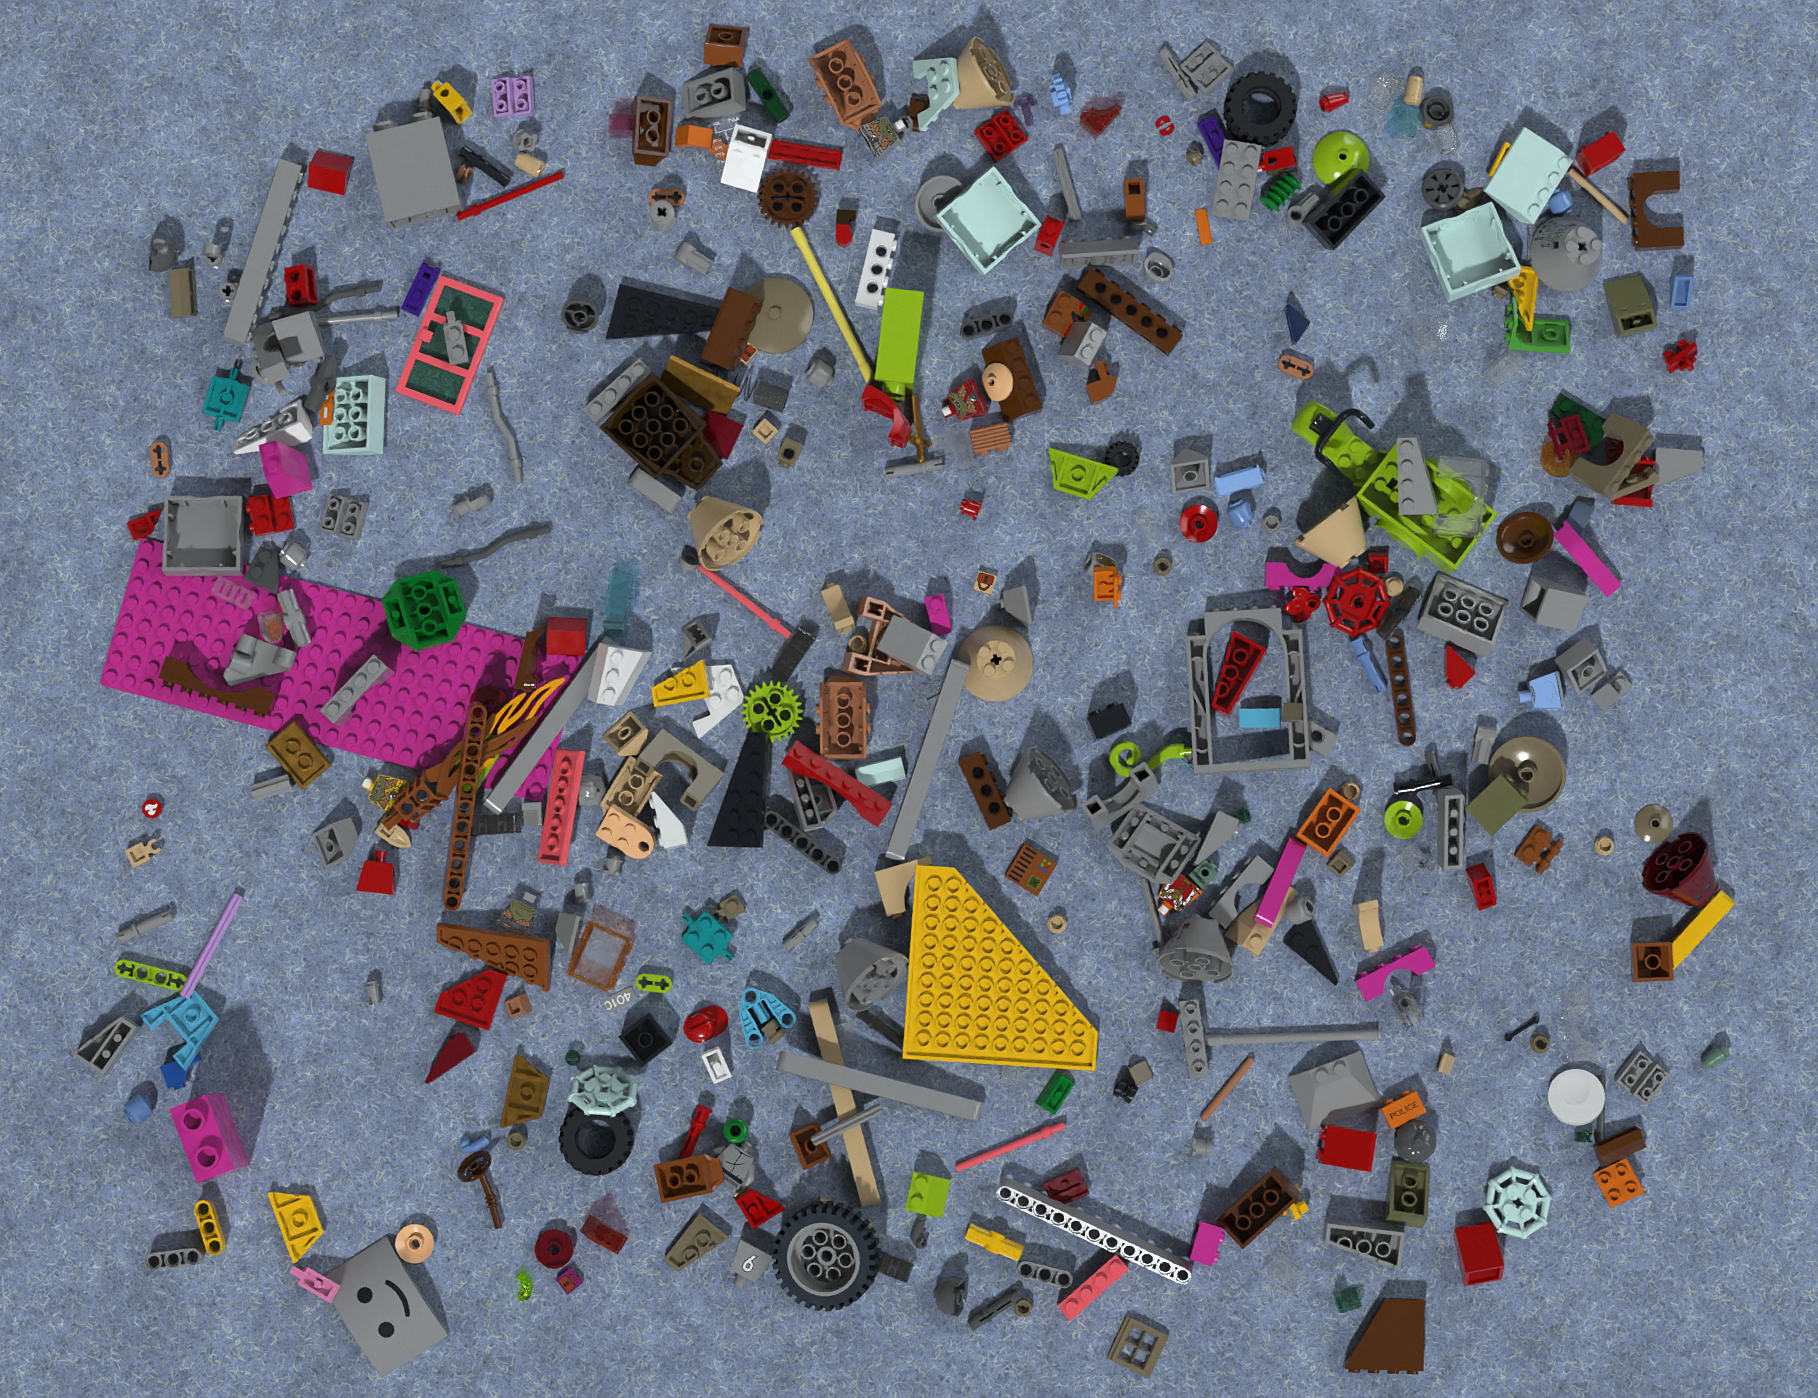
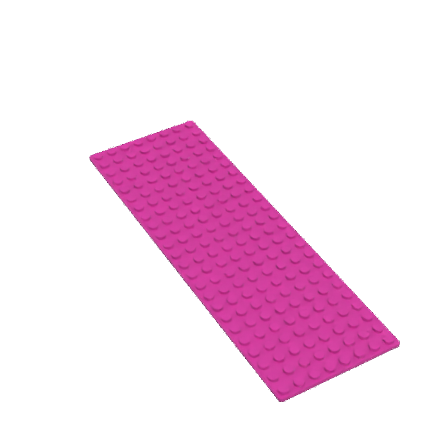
M143 538L138 546L100 679V684L106 687L281 733L292 722L296 721L315 743L423 771L444 762L450 751L463 740L467 707L475 690L488 685L496 686L505 693L508 703L524 693L516 691L514 685L525 640L463 624L454 642L416 652L392 637L381 601L279 574V593L289 589L294 590L299 607L305 615L306 627L312 642L308 646L296 649L290 631L284 623L283 611L277 594L244 581V576L250 566L243 565V576H166L162 571L163 543ZM241 633L297 653L293 666L289 671L260 677L233 686H229L223 677L232 652H235ZM538 644L537 689L556 679L565 678V681L540 705L534 717L538 716V720L531 730L514 746L502 752L481 787L491 790L495 787L580 670L582 656L547 655V646ZM373 655H376L394 672L381 686L379 684L374 685L355 703L351 709L354 714L341 727L333 724L320 710ZM168 656L187 663L202 682L217 690L239 692L259 687L278 694L271 716L265 715L262 718L253 715V710L247 709L245 712L236 709V704L229 702L227 706L218 703V698L212 696L210 700L199 696L200 692L195 690L189 693L180 690L182 687L180 685L174 684V687L163 684V680L158 677L165 657ZM551 687L540 692L531 701L530 705L528 706L526 711L520 716V718L517 719L512 725H510L503 732V734L514 729L516 726L522 723L527 718V716L529 715L537 701ZM533 690L532 693H526V696L515 708V710L512 712L508 719L514 716L523 707V705L526 703L528 698L535 692V690ZM490 699L489 702H484L486 710H489V708L493 709V700ZM513 704L508 708L507 714L513 706ZM503 719L497 722L491 734L497 735L498 728ZM477 726L470 729L471 733H478L479 731ZM563 728L514 796L536 802L544 800L554 764L556 748L559 746ZM518 733L515 737H513V738L508 742V744H509L510 742H512L520 733Z

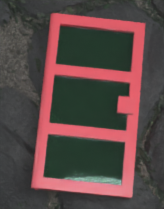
M440 275L395 392L460 416L504 299ZM448 311H454L456 320H461L469 363L450 366L443 323L448 322L446 315Z

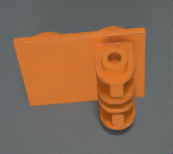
M1627 1158L1617 1160L1616 1163L1592 1174L1611 1208L1645 1193Z

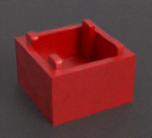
M1606 131L1604 133L1605 136L1588 147L1583 145L1581 147L1582 150L1577 152L1578 155L1575 160L1586 177L1616 161L1626 151L1614 131L1611 133Z

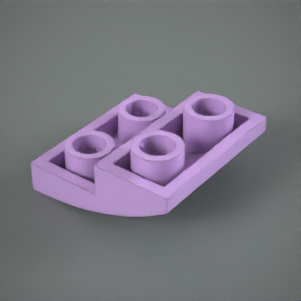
M531 76L505 77L492 80L495 118L535 114Z

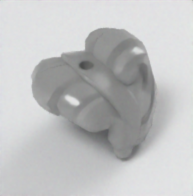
M592 774L581 775L577 805L584 807L600 805L607 794V788L602 777Z

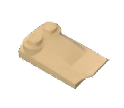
M630 755L600 803L603 817L605 818L610 807L615 804L637 818L652 795L651 792L660 783L663 775L655 770L649 778L633 767L637 759Z

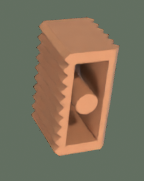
M1007 422L969 430L974 455L978 454L979 457L989 455V451L997 450L998 453L1008 451V447L1012 445Z

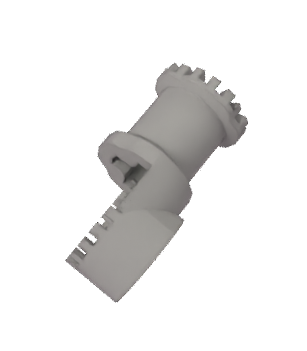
M204 244L203 255L205 256V261L212 268L219 269L225 262V258L220 253L221 246ZM211 258H218V260L216 259V260L213 262V261L211 260Z
M483 494L480 498L477 497V499L475 498L472 501L469 500L468 496H465L464 500L456 504L452 503L450 506L454 510L453 512H455L457 519H460L462 515L469 511H480L491 505V501L487 494Z

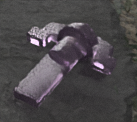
M1021 97L1013 103L1012 111L1019 110L1018 106L1021 105L1026 126H1033L1034 123L1028 103L1034 106L1037 105V101H1034L1031 97Z

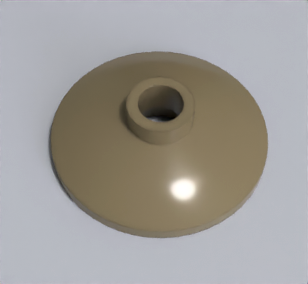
M1649 805L1637 813L1634 822L1635 831L1645 842L1660 843L1671 834L1673 820L1665 808L1658 805ZM1654 820L1658 822L1656 828L1652 826V821Z

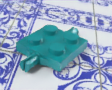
M231 367L229 378L212 376L202 413L216 418L213 430L221 432L223 421L236 423L241 421L250 386L236 381L239 369Z
M707 910L695 920L687 913L681 917L689 927L680 940L708 965L720 955L729 962L735 957L726 949L735 935Z

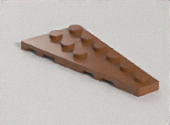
M441 922L437 924V943L457 952H465L472 959L487 962L486 965L512 977L518 976L525 979L526 983L530 985L536 984L542 987L543 991L548 992L550 990V939Z

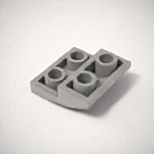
M329 494L319 531L359 541L369 504Z
M1636 1049L1613 1080L1643 1104L1647 1105L1670 1075L1657 1063H1654L1640 1050Z

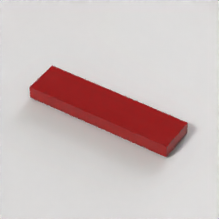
M773 140L767 159L840 171L843 151Z

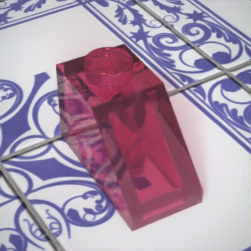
M609 114L610 137L632 138L633 115Z

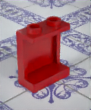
M1641 456L1640 461L1634 465L1630 474L1641 472L1645 466L1653 468L1656 461H1651V457ZM1652 485L1612 500L1611 504L1652 507Z

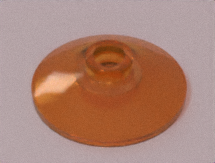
M1560 440L1561 445L1566 443L1565 440ZM1549 442L1543 448L1540 456L1543 469L1554 477L1570 475L1568 471L1579 458V455L1571 457L1569 450L1564 451L1566 458L1561 463H1557L1555 458L1558 456L1554 454L1553 442Z

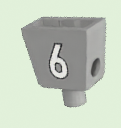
M741 1239L731 1270L737 1273L733 1284L743 1289L748 1279L756 1282L771 1262L772 1254Z

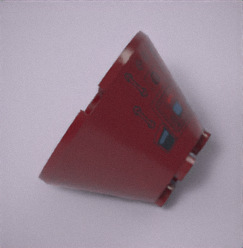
M1687 832L1678 835L1679 838L1671 843L1666 841L1654 851L1644 865L1641 874L1643 882L1641 883L1649 893L1687 906L1702 907L1707 903V899L1713 892L1718 889L1719 885L1716 882L1706 839L1699 833Z

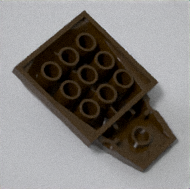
M652 371L599 427L655 480L662 473H669L681 483L698 492L723 465L702 432L708 423Z

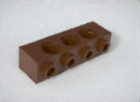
M978 751L958 760L989 831L1011 822L1010 817L1013 815L1008 806L1005 807L1002 802L1004 795L1001 789H996L994 782L997 780L993 772H989L986 767L989 763L985 754L981 755ZM975 768L983 770L984 775L981 778L973 776ZM984 785H988L992 789L991 794L988 796L981 793V787ZM997 803L1000 807L999 812H990L989 805Z

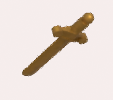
M913 393L912 405L915 436H910L909 442L916 446L918 462L924 463V447L931 446V442L923 438L919 398L916 393Z

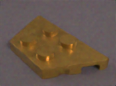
M515 1054L500 1128L541 1118L550 1079L519 1054Z

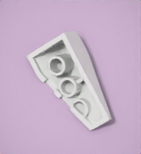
M300 399L284 406L279 410L281 414L272 420L270 417L264 420L265 423L260 428L253 427L235 439L234 453L259 451L258 445L275 440L287 446H296L311 439L312 424L303 406V401Z

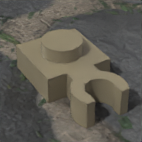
M734 894L719 903L722 909L712 910L710 914L717 913L719 915L718 921L721 923L723 917L726 916L728 920H731L743 913L745 909L737 895Z

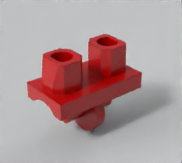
M1683 339L1677 344V349L1680 351L1677 355L1671 350L1666 351L1663 354V360L1667 364V371L1670 374L1678 368L1681 372L1685 369L1690 372L1693 371V363L1697 361L1694 357L1698 354L1696 350L1697 345L1694 342L1690 344L1687 340Z

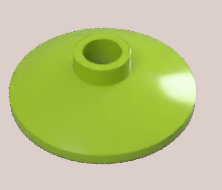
M1409 801L1393 803L1386 810L1384 816V824L1387 831L1398 839L1412 838L1420 831L1423 823L1420 809ZM1400 817L1406 819L1405 824L1399 822Z

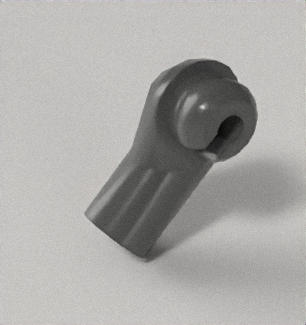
M917 1219L910 1237L915 1247L923 1249L927 1246V1240L922 1234L925 1222Z

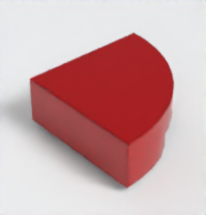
M404 819L398 823L415 831L418 830L420 825L409 820L406 822Z

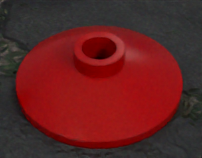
M1193 505L1182 513L1179 526L1181 533L1186 539L1191 542L1202 543L1214 536L1218 527V521L1215 513L1207 506ZM1196 521L1201 522L1202 526L1200 528L1195 527L1194 523Z

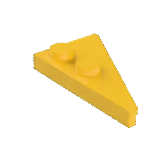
M1520 266V275L1508 280L1507 283L1513 297L1517 298V308L1526 330L1532 331L1538 277L1532 267Z

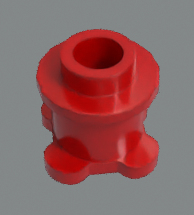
M970 497L967 500L963 499L959 509L962 511L961 515H969L975 521L983 502L977 503L970 500Z

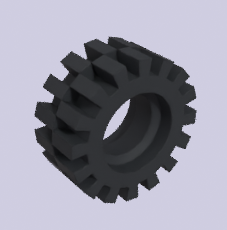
M1117 441L1107 449L1104 460L1106 465L1119 469L1115 476L1124 477L1125 475H1130L1137 468L1139 452H1137V448L1132 443ZM1118 452L1128 454L1129 463L1127 465L1120 466L1115 462V455Z

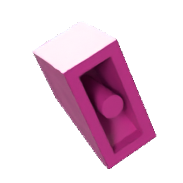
M943 593L925 597L924 602L932 633L937 636L952 633Z

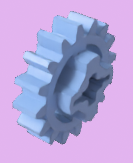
M1060 73L1050 75L1052 84L1048 85L1054 108L1059 107L1061 115L1070 113L1069 103L1073 101L1067 80L1062 81Z

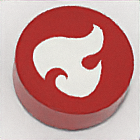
M149 799L144 802L142 811L146 817L154 819L161 815L163 807L158 800Z

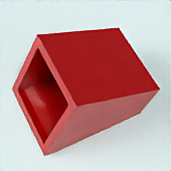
M1480 1222L1476 1226L1468 1227L1464 1225L1455 1229L1454 1241L1464 1287L1502 1280L1504 1262L1493 1222Z

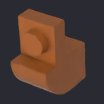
M1102 360L1094 363L1099 381L1086 385L1091 405L1109 399L1116 387V376H1107L1110 374L1107 364H1103Z

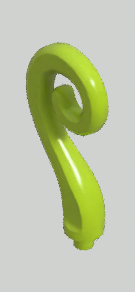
M1122 741L1111 749L1109 763L1117 774L1130 778L1128 772L1134 768L1125 767L1120 763V752L1125 749L1132 751V756L1126 759L1128 765L1136 764L1141 757V752L1135 743ZM1184 743L1168 745L1159 750L1146 764L1153 771L1166 760L1184 759L1185 755H1192V747H1185Z

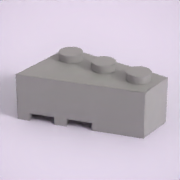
M121 1016L71 1054L101 1075H108L141 1027L126 1016Z

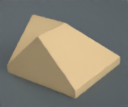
M629 711L602 737L619 756L640 755L645 749L647 735L650 732Z

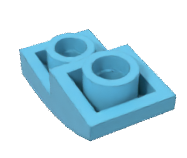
M1281 708L1239 709V728L1281 727Z

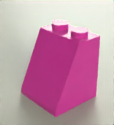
M278 440L258 445L265 479L276 499L313 489L305 454Z

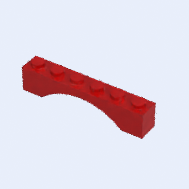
M797 740L781 763L797 775L813 778L833 788L853 805L862 818L876 827L879 826L893 803Z

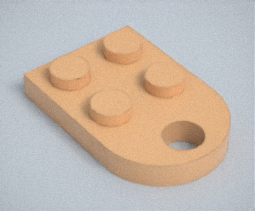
M615 804L610 807L595 834L624 854L636 859L647 857L656 846V836L653 830L647 824ZM641 842H646L649 845V848H644L641 845Z

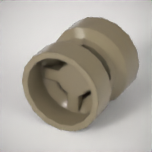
M775 1018L760 1030L769 1037V1042L772 1045L787 1033L784 1028L779 1027L778 1021Z

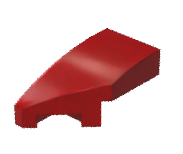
M161 509L126 523L133 542L152 535L160 517Z

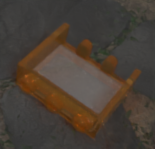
M589 920L586 931L580 939V944L565 974L609 992L610 989L614 990L618 981L615 977L618 972H622L626 963L623 959L626 954H630L634 944L631 943L632 939Z

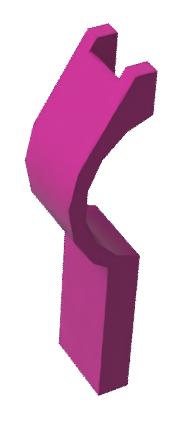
M1564 520L1562 522L1564 526L1557 532L1554 531V537L1604 595L1609 597L1622 584L1568 522Z

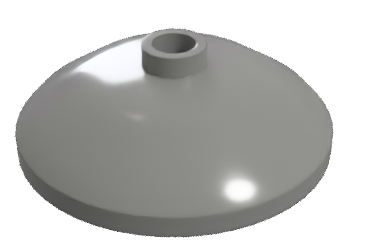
M948 175L933 176L923 182L914 198V212L918 221L931 231L945 232L933 216L965 189L963 184ZM939 198V203L935 204V200Z

